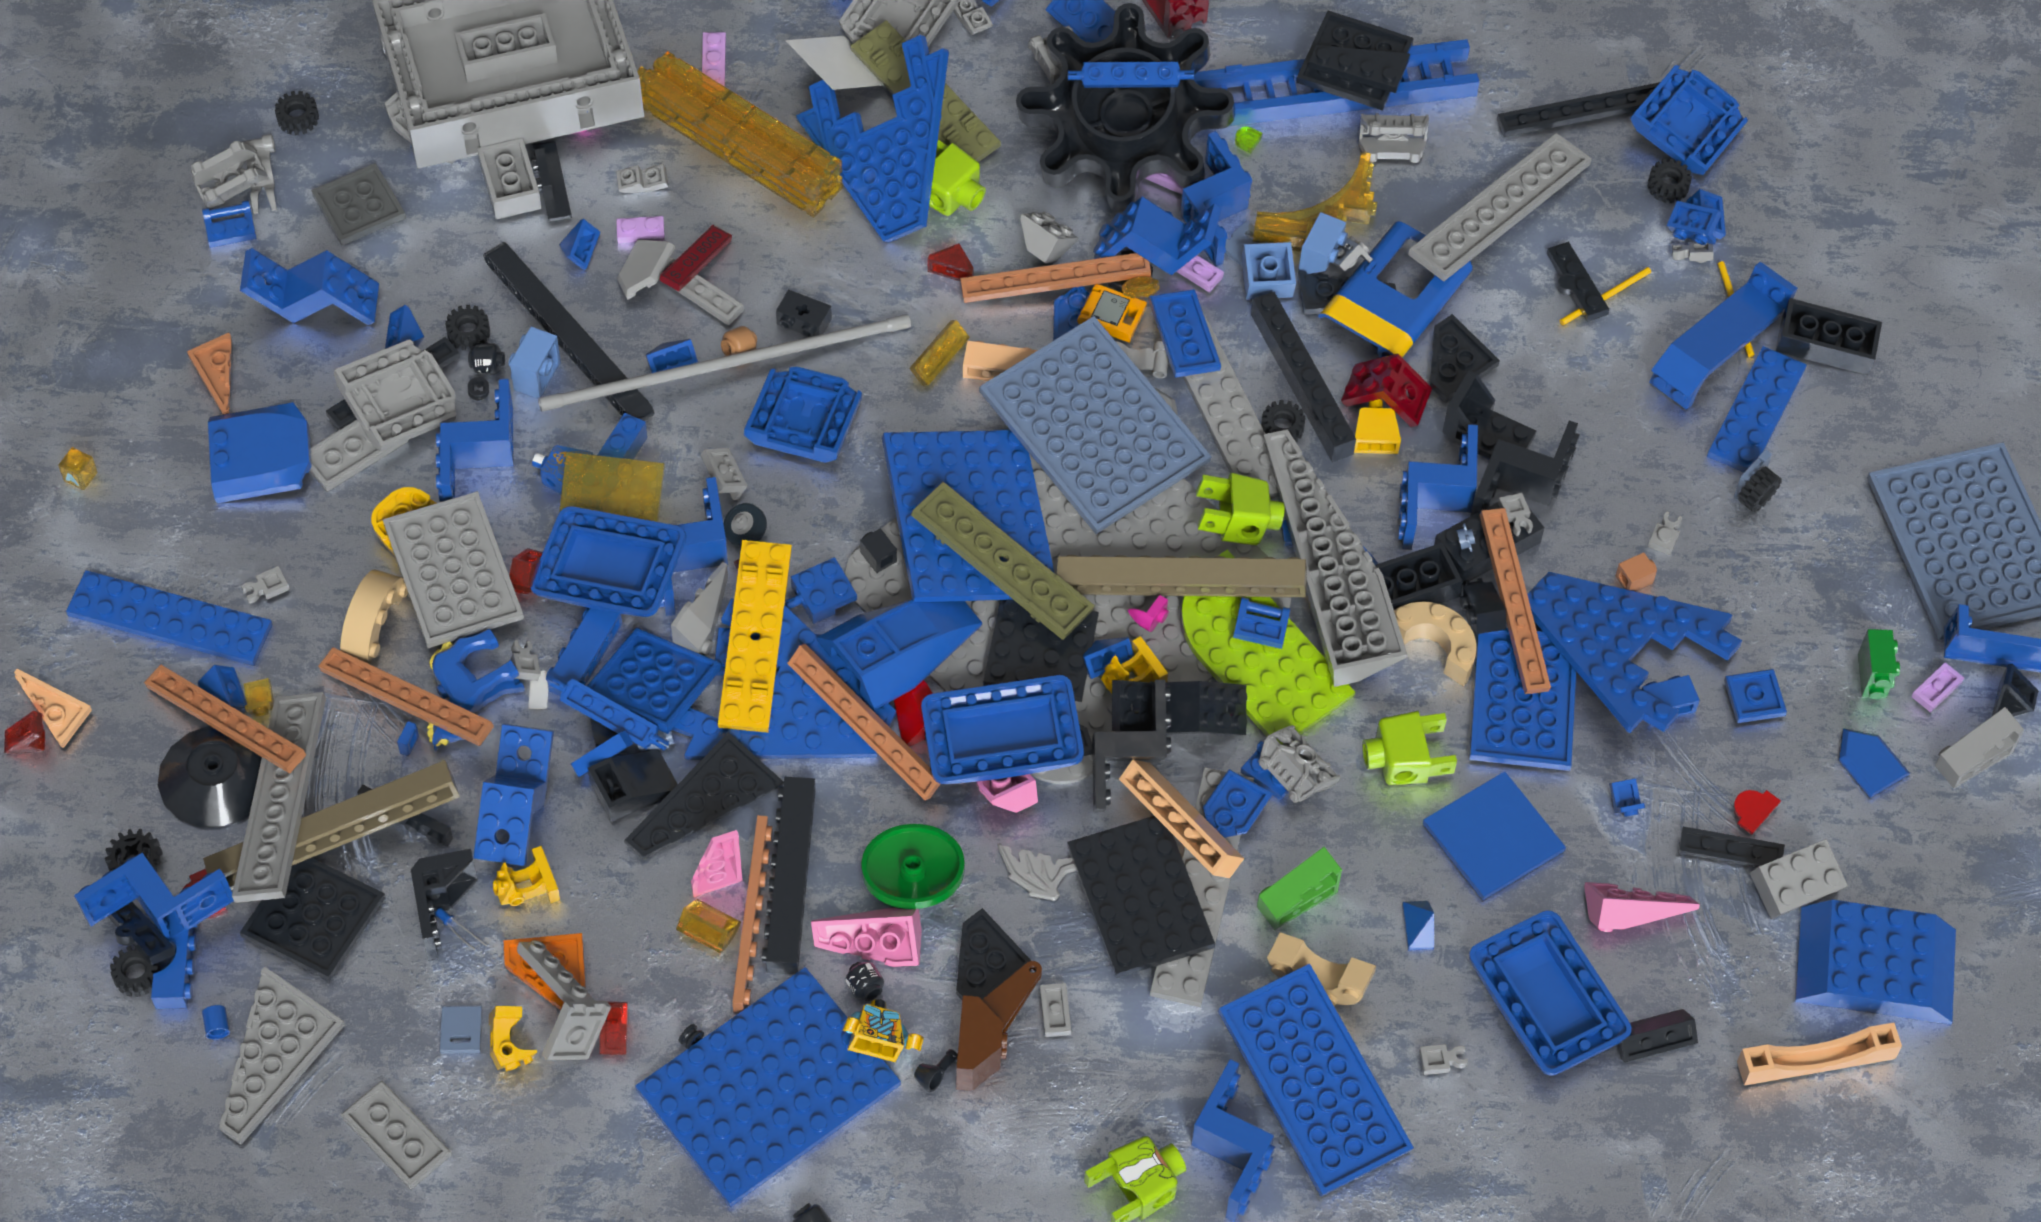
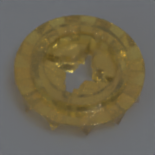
M1148 276L1131 278L1122 285L1124 296H1130V298L1149 297V295L1156 294L1160 289L1159 281Z

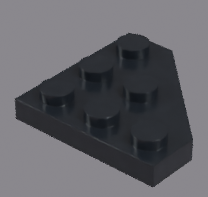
M1453 314L1434 326L1430 375L1432 390L1447 402L1454 396L1468 370L1482 378L1498 367L1500 362Z
M983 908L962 924L956 994L961 1000L963 995L978 996L981 1000L984 999L1022 966L1031 961Z

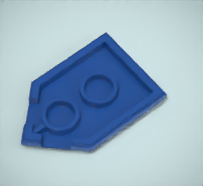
M1084 286L1073 287L1066 294L1060 295L1054 300L1053 341L1080 325L1077 319L1090 295Z
M1843 728L1839 762L1869 798L1910 775V772L1879 735Z
M1229 769L1203 806L1205 818L1224 838L1247 834L1273 793Z

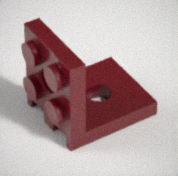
M1142 0L1167 38L1171 37L1172 32L1182 29L1184 32L1191 29L1193 23L1202 21V23L1207 22L1209 0Z
M1394 354L1355 364L1341 402L1348 407L1383 399L1410 427H1415L1419 425L1432 387L1399 354Z

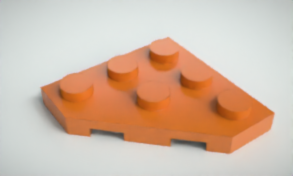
M582 933L503 940L505 968L560 1011L564 1002L518 954L517 946L519 942H531L533 940L542 942L546 949L560 961L559 963L573 974L575 980L586 988Z

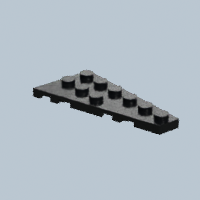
M728 732L624 840V843L642 859H645L778 789L779 786L784 785V781Z

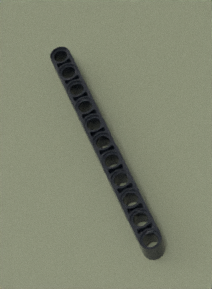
M506 242L500 243L483 254L489 268L544 330L557 336L558 345L594 386L628 379ZM638 389L604 396L621 416L627 413L646 421L655 414L651 404Z

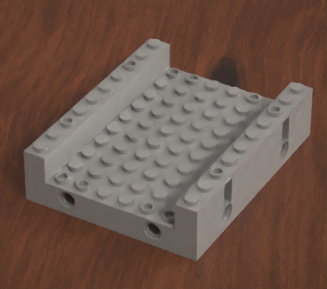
M372 0L384 54L387 56L408 128L417 169L478 155L477 148L520 138H523L524 144L644 117L640 78L613 0Z

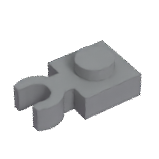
M1689 242V245L1672 244L1673 260L1689 258L1690 261L1699 263L1713 260V244L1706 243V245H1701L1696 242Z
M1518 493L1500 497L1498 500L1499 508H1505L1508 521L1514 523L1513 533L1519 536L1520 526L1525 527L1527 532L1531 533L1533 524L1528 519L1531 512L1523 494Z
M1667 511L1663 516L1662 524L1657 523L1648 547L1671 555L1680 531L1677 529L1680 527L1682 517L1679 516L1677 521L1671 522L1668 519L1670 512Z
M279 566L256 575V583L247 582L241 586L243 593L253 591L252 594L246 596L248 603L256 602L261 595H264L268 600L290 590Z
M515 640L511 647L513 655L510 660L519 673V676L514 679L538 681L541 675L537 655L530 654L532 650V643L530 641H527L524 648L519 646L518 640Z
M1446 1044L1420 1047L1419 1053L1423 1075L1449 1073L1450 1065L1456 1068H1465L1468 1064V1059L1460 1060L1456 1056L1465 1053V1046H1456L1452 1051H1447Z

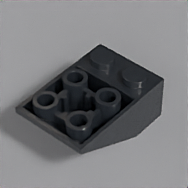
M659 749L610 757L588 767L590 784L611 822L664 799L678 785Z

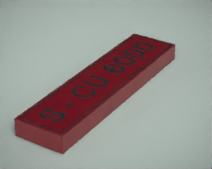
M712 225L660 275V281L677 291L682 290L731 242L732 235Z

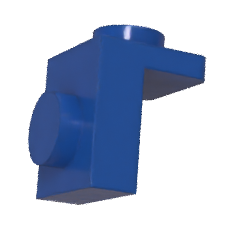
M1636 778L1609 783L1615 813L1623 812V816L1627 817L1638 815V809L1645 808V804L1640 802Z

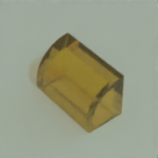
M696 899L683 908L676 930L721 953L733 940L741 921Z

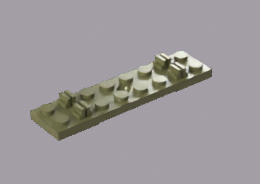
M887 20L851 45V51L892 94L911 87L902 43L906 42V40ZM945 83L938 140L947 146L954 143L976 161L980 162L999 148L1001 141Z
M942 482L912 511L911 516L937 536L936 539L938 541L941 540L943 545H948L1026 609L1033 619L1036 618L1038 623H1043L1062 640L1093 611L1094 604L1061 577L1048 569L946 483ZM999 557H1004L1008 561L1002 562Z

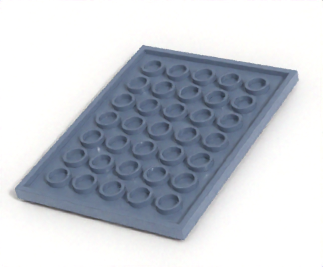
M1095 316L979 387L981 395L1095 534L1210 462L1212 458Z
M2004 442L1868 473V482L1939 640L1944 639V626L1959 604L1969 606V616H1972L1971 628L1984 630L2041 616V521Z

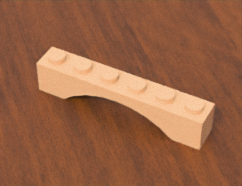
M1895 1023L1867 1027L1848 1036L1818 1044L1792 1047L1767 1044L1744 1048L1739 1055L1737 1064L1743 1084L1750 1085L1896 1059L1902 1044Z

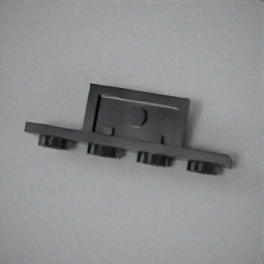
M556 142L533 145L535 159L532 160L534 174H539V178L535 179L539 192L543 193L548 221L572 218Z

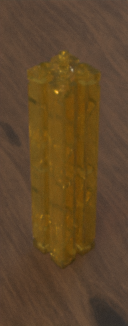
M669 51L655 60L653 70H647L644 67L638 69L644 111L652 113V116L798 209L805 210L809 216L814 218L825 207V202L828 199L832 200L843 188L842 177L839 175L842 172V160L831 156L828 151L685 61L675 58V55Z

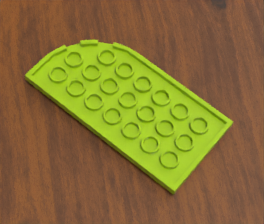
M1228 549L1218 555L1225 558H1235ZM1184 596L1181 619L1184 636L1191 651L1217 682L1246 685V714L1266 737L1291 725H1294V729L1301 735L1354 697L1356 692L1349 684L1334 687L1325 657L1290 618H1288L1282 649L1233 638L1242 597ZM1244 597L1248 598L1250 602L1280 608L1271 597ZM1250 611L1246 612L1247 614L1280 621V618L1262 615Z

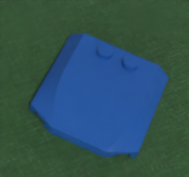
M1675 65L1630 119L1637 132L1676 162L1678 160L1681 161V166L1686 164L1688 166L1687 170L1690 169L1691 173L1704 175L1745 126L1748 119L1747 117H1742L1738 110L1740 105L1737 100L1701 72L1696 70L1688 72L1679 69L1680 66Z
M789 367V371L776 372V369H770L744 428V436L755 445L824 463L836 460L862 400V392L859 390L858 392L854 391L849 387V382L843 378L801 367Z
M293 402L213 416L208 420L211 485L216 503L302 488V480L312 467L310 434L307 420Z

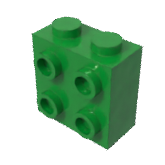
M1868 629L1858 652L1862 697H1870L1871 699L1887 698L1890 689L1894 688L1895 677L1900 674V662L1896 661L1895 657L1898 651V641L1894 640L1893 630Z

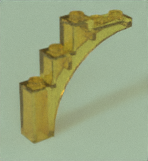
M1361 153L1358 167L1351 179L1339 192L1326 201L1294 212L1271 213L1257 211L1252 242H1291L1292 250L1301 252L1302 246L1320 212L1344 222L1351 221L1369 224L1370 216H1375L1377 202L1373 201L1374 192L1370 191L1371 182H1367V177L1372 178L1374 164L1370 163L1371 154Z

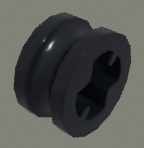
M475 377L468 382V395L471 399L480 401L489 395V383L486 379ZM474 387H477V388L483 387V391H480V390L474 391Z
M691 1024L681 1033L678 1041L680 1044H686V1049H689L703 1039L704 1032L702 1030L697 1031V1026Z

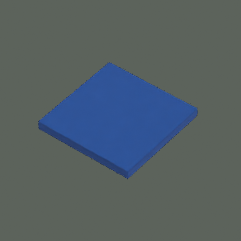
M635 628L587 687L658 726L659 731L669 734L722 668L721 663Z
M1505 771L1423 819L1422 823L1482 900L1487 899L1565 852L1566 849L1565 845Z

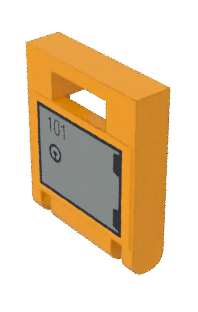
M1095 284L1077 322L1082 324L1095 316L1110 336L1130 343L1146 310L1147 302ZM1127 313L1129 317L1134 318L1131 325L1123 323Z

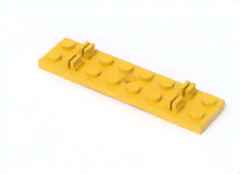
M742 540L718 728L769 733L792 545ZM753 633H758L760 635V638L758 640L751 639V635Z

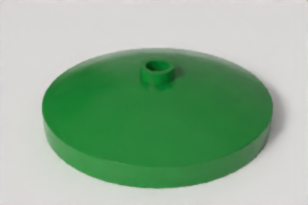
M924 824L899 825L878 834L867 845L861 861L862 877L870 893L885 904L902 909L927 908L945 901L959 888L965 872L964 854L958 842L939 828Z

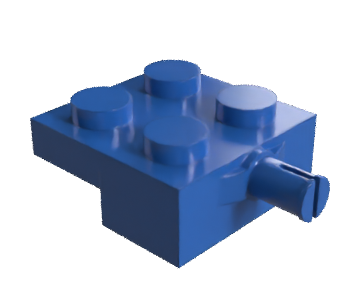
M834 557L791 576V587L796 596L785 600V606L790 610L798 605H802L811 622L815 624L835 615L836 609L856 601L857 594Z

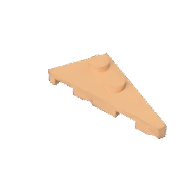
M16 669L14 672L16 680L59 745L64 748L91 713L90 705Z

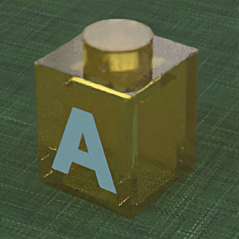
M73 447L58 464L63 481L83 491L98 473L93 457Z

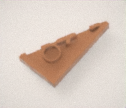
M226 333L187 351L189 359L222 415L230 414L232 339L230 333Z

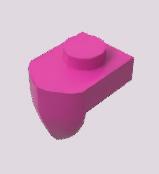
M1159 595L1147 612L1134 608L1128 609V612L1140 627L1152 632L1158 623L1162 624L1169 614L1167 610L1168 599Z

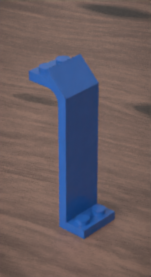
M1759 262L1755 265L1745 285L1671 343L1652 368L1653 375L1649 383L1687 410L1692 406L1706 378L1781 317L1789 298H1794L1798 288L1768 266Z
M1961 604L1958 605L1944 626V658L2001 667L2013 664L2020 670L2041 673V639L1971 628L1972 616H1969V606Z

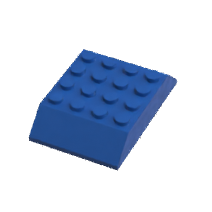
M1833 899L1803 906L1800 909L1795 1002L1951 1025L1953 1021L1956 929L1936 914Z

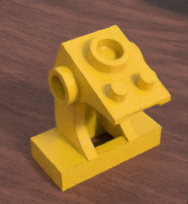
M1141 636L1132 641L1134 656L1130 660L1120 664L1115 655L1105 667L1101 680L1111 694L1112 680L1148 683L1155 680L1168 681V672ZM1133 671L1137 677L1129 679V672Z
M542 846L532 849L534 862L529 867L514 871L511 867L507 868L505 862L500 870L497 871V877L493 881V891L498 896L501 905L510 904L511 906H518L525 900L547 893L550 904L560 901L559 890ZM529 879L532 886L526 888L516 887L517 883Z
M495 1006L489 1014L490 1056L497 1070L505 1068L506 1072L514 1070L521 1066V1061H524L525 1065L530 1064L533 1061L532 1057L537 1053V1050L518 1049L510 1041L511 1027L515 1026L522 1018V1007ZM502 1050L506 1051L508 1055L503 1054Z

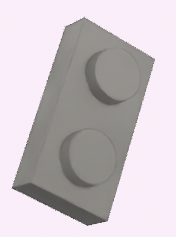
M1066 983L1040 985L1045 1037L1071 1035Z

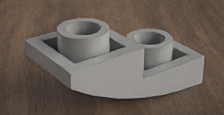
M958 0V4L953 12L972 35L993 26L983 7L979 8L975 0Z
M664 164L643 170L636 165L616 171L618 190L622 193L648 192L668 188L667 171Z

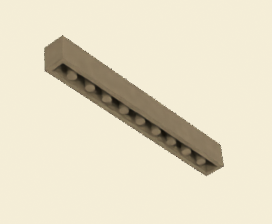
M1076 555L1058 556L1057 575L1081 595L1306 597V559L1290 557L1288 559H1275L1273 557L1251 559L1249 557L1225 558L1222 556L1214 558H1201L1198 556L1176 558L1175 556H1165L1164 558L1147 555L1140 557H1126L1124 555H1117L1115 557H1102L1100 555L1078 557Z
M441 761L301 818L292 865L459 798L460 795L454 777L446 761ZM243 842L203 858L207 874L215 872L220 868L231 890L234 888Z

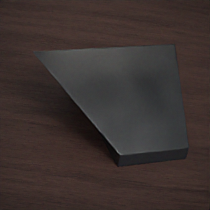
M2013 664L2007 665L2000 680L1992 716L2004 707L2012 716L2033 712L2035 709L2039 691Z

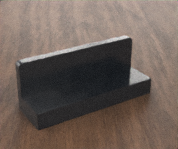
M1684 1009L1631 1022V1034L1619 1043L1621 1060L1629 1062L1697 1044L1698 1037L1695 1019Z

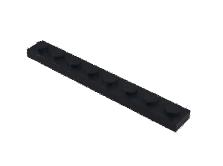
M1660 82L1500 113L1497 116V122L1503 137H1509L1635 112Z

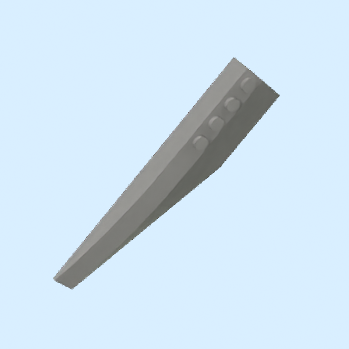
M1288 429L1264 434L1279 497L1285 506L1284 515L1297 558L1306 559V593L1334 687L1359 682L1407 658L1406 648L1382 572L1372 562V557L1361 545L1357 534H1354L1351 530L1349 522L1332 496L1325 490L1322 481L1313 472V467L1302 455L1301 449Z

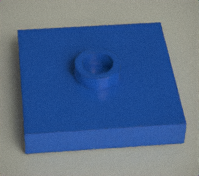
M1774 669L1725 676L1724 682L1737 723L1786 716L1787 710Z

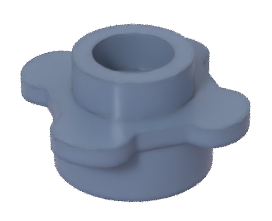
M1464 523V529L1457 530L1462 549L1469 548L1470 552H1472L1471 544L1475 543L1472 529L1467 530Z

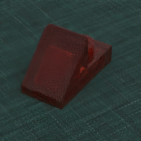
M33 710L5 730L4 753L19 754L42 752L45 750V729H43L42 713Z
M607 1001L611 1009L600 1032V1054L626 1055L628 1025L630 1022L628 1002Z

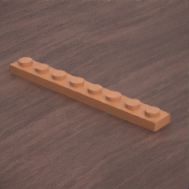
M1134 253L960 279L964 303L1150 277L1151 269L1148 260Z
M1506 509L1483 510L1480 513V519L1500 598L1506 609V622L1524 693L1549 692L1551 685Z
M806 644L800 645L787 664L924 800L930 799L940 786V783L933 779L931 768Z
M334 647L318 666L321 672L475 745L480 746L494 728L491 721Z
M160 665L144 682L148 689L289 774L306 756L305 751L299 746L163 665Z
M757 815L732 1001L733 1013L737 1014L745 1009V1005H750L751 989H747L748 981H753L754 965L750 964L751 957L756 958L757 942H754V934H759L760 918H757V911H762L764 896L760 895V889L766 886L767 872H763V866L769 863L770 849H766L767 841L771 842L773 826H768V816Z

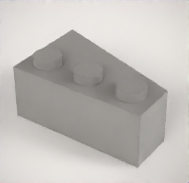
M2004 707L1969 734L1962 737L1954 745L1943 748L1938 754L1939 758L1935 767L1950 785L1956 788L2013 754L2024 729Z

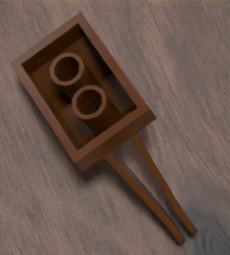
M1027 962L982 1000L978 996L963 995L956 1090L973 1091L1000 1069L1001 1059H1006L1008 1033L1006 1032L1042 977V967L1038 962Z

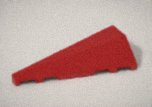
M924 680L916 688L894 699L901 739L909 747L925 740L926 733L921 705L923 699L927 695L933 694V692Z

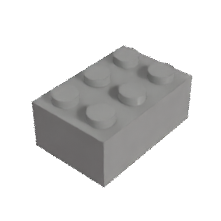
M523 138L477 148L481 171L496 219L542 209L538 186Z
M1827 839L1764 864L1750 872L1771 920L1848 887Z

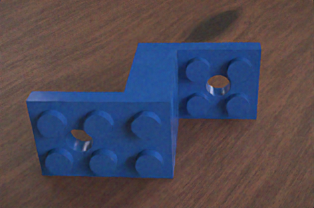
M1216 131L1208 134L1205 163L1214 175L1183 189L1180 217L1185 224L1190 220L1196 219L1202 210H1207L1213 204L1222 208L1219 221L1248 209L1252 178L1247 171L1243 170L1238 157L1231 153L1226 140L1221 138ZM1218 224L1212 244L1204 249L1215 267L1224 264L1226 239L1228 238L1224 227H1220Z
M1141 196L1137 201L1131 202L1122 213H1117L1109 224L1105 223L1101 227L1098 234L1100 236L1099 242L1093 250L1095 253L1094 259L1113 257L1122 249L1128 247L1168 274L1173 275L1212 244L1222 208L1213 204L1207 210H1202L1196 219L1184 224Z
M253 248L245 251L240 291L292 323L331 304L336 305L366 325L375 322L379 283L328 250L289 270Z
M499 379V389H495V404H497L495 420L440 423V433H436V446L439 452L436 453V466L439 474H436V487L439 493V502L455 498V469L514 466L513 402L509 379Z
M1468 425L1466 434L1461 436V447H1459L1458 461H1461L1460 465L1409 461L1407 471H1402V481L1399 487L1401 504H1399L1398 519H1401L1398 528V540H1402V549L1412 550L1417 526V509L1471 513L1477 488L1478 425Z
M716 477L706 478L707 488H702L707 521L677 525L686 532L687 537L674 572L720 566L722 562L728 565L726 537ZM670 579L660 608L665 607L666 616L676 615L672 579Z
M502 724L496 775L484 781L482 786L474 859L506 862L521 866L526 865L532 815L545 805L554 736L553 730ZM521 746L530 748V759L524 760L519 756L518 750ZM499 829H504L509 833L510 838L507 843L498 841L496 834Z
M143 853L129 858L125 864L114 871L105 873L101 879L91 885L84 886L74 895L86 921L91 927L137 899L155 926L169 942L234 901L230 886L220 868L215 872L206 874L202 880L191 887L184 888L174 897Z
M1230 1059L1194 1124L1192 1146L1243 1170L1229 1197L1225 1217L1236 1222L1239 1214L1245 1215L1250 1204V1196L1252 1193L1255 1194L1262 1181L1260 1178L1263 1171H1268L1274 1157L1272 1155L1276 1147L1272 1145L1274 1135L1226 1112L1228 1100L1234 1099L1239 1089L1237 1084L1241 1078V1075L1238 1074L1240 1063Z

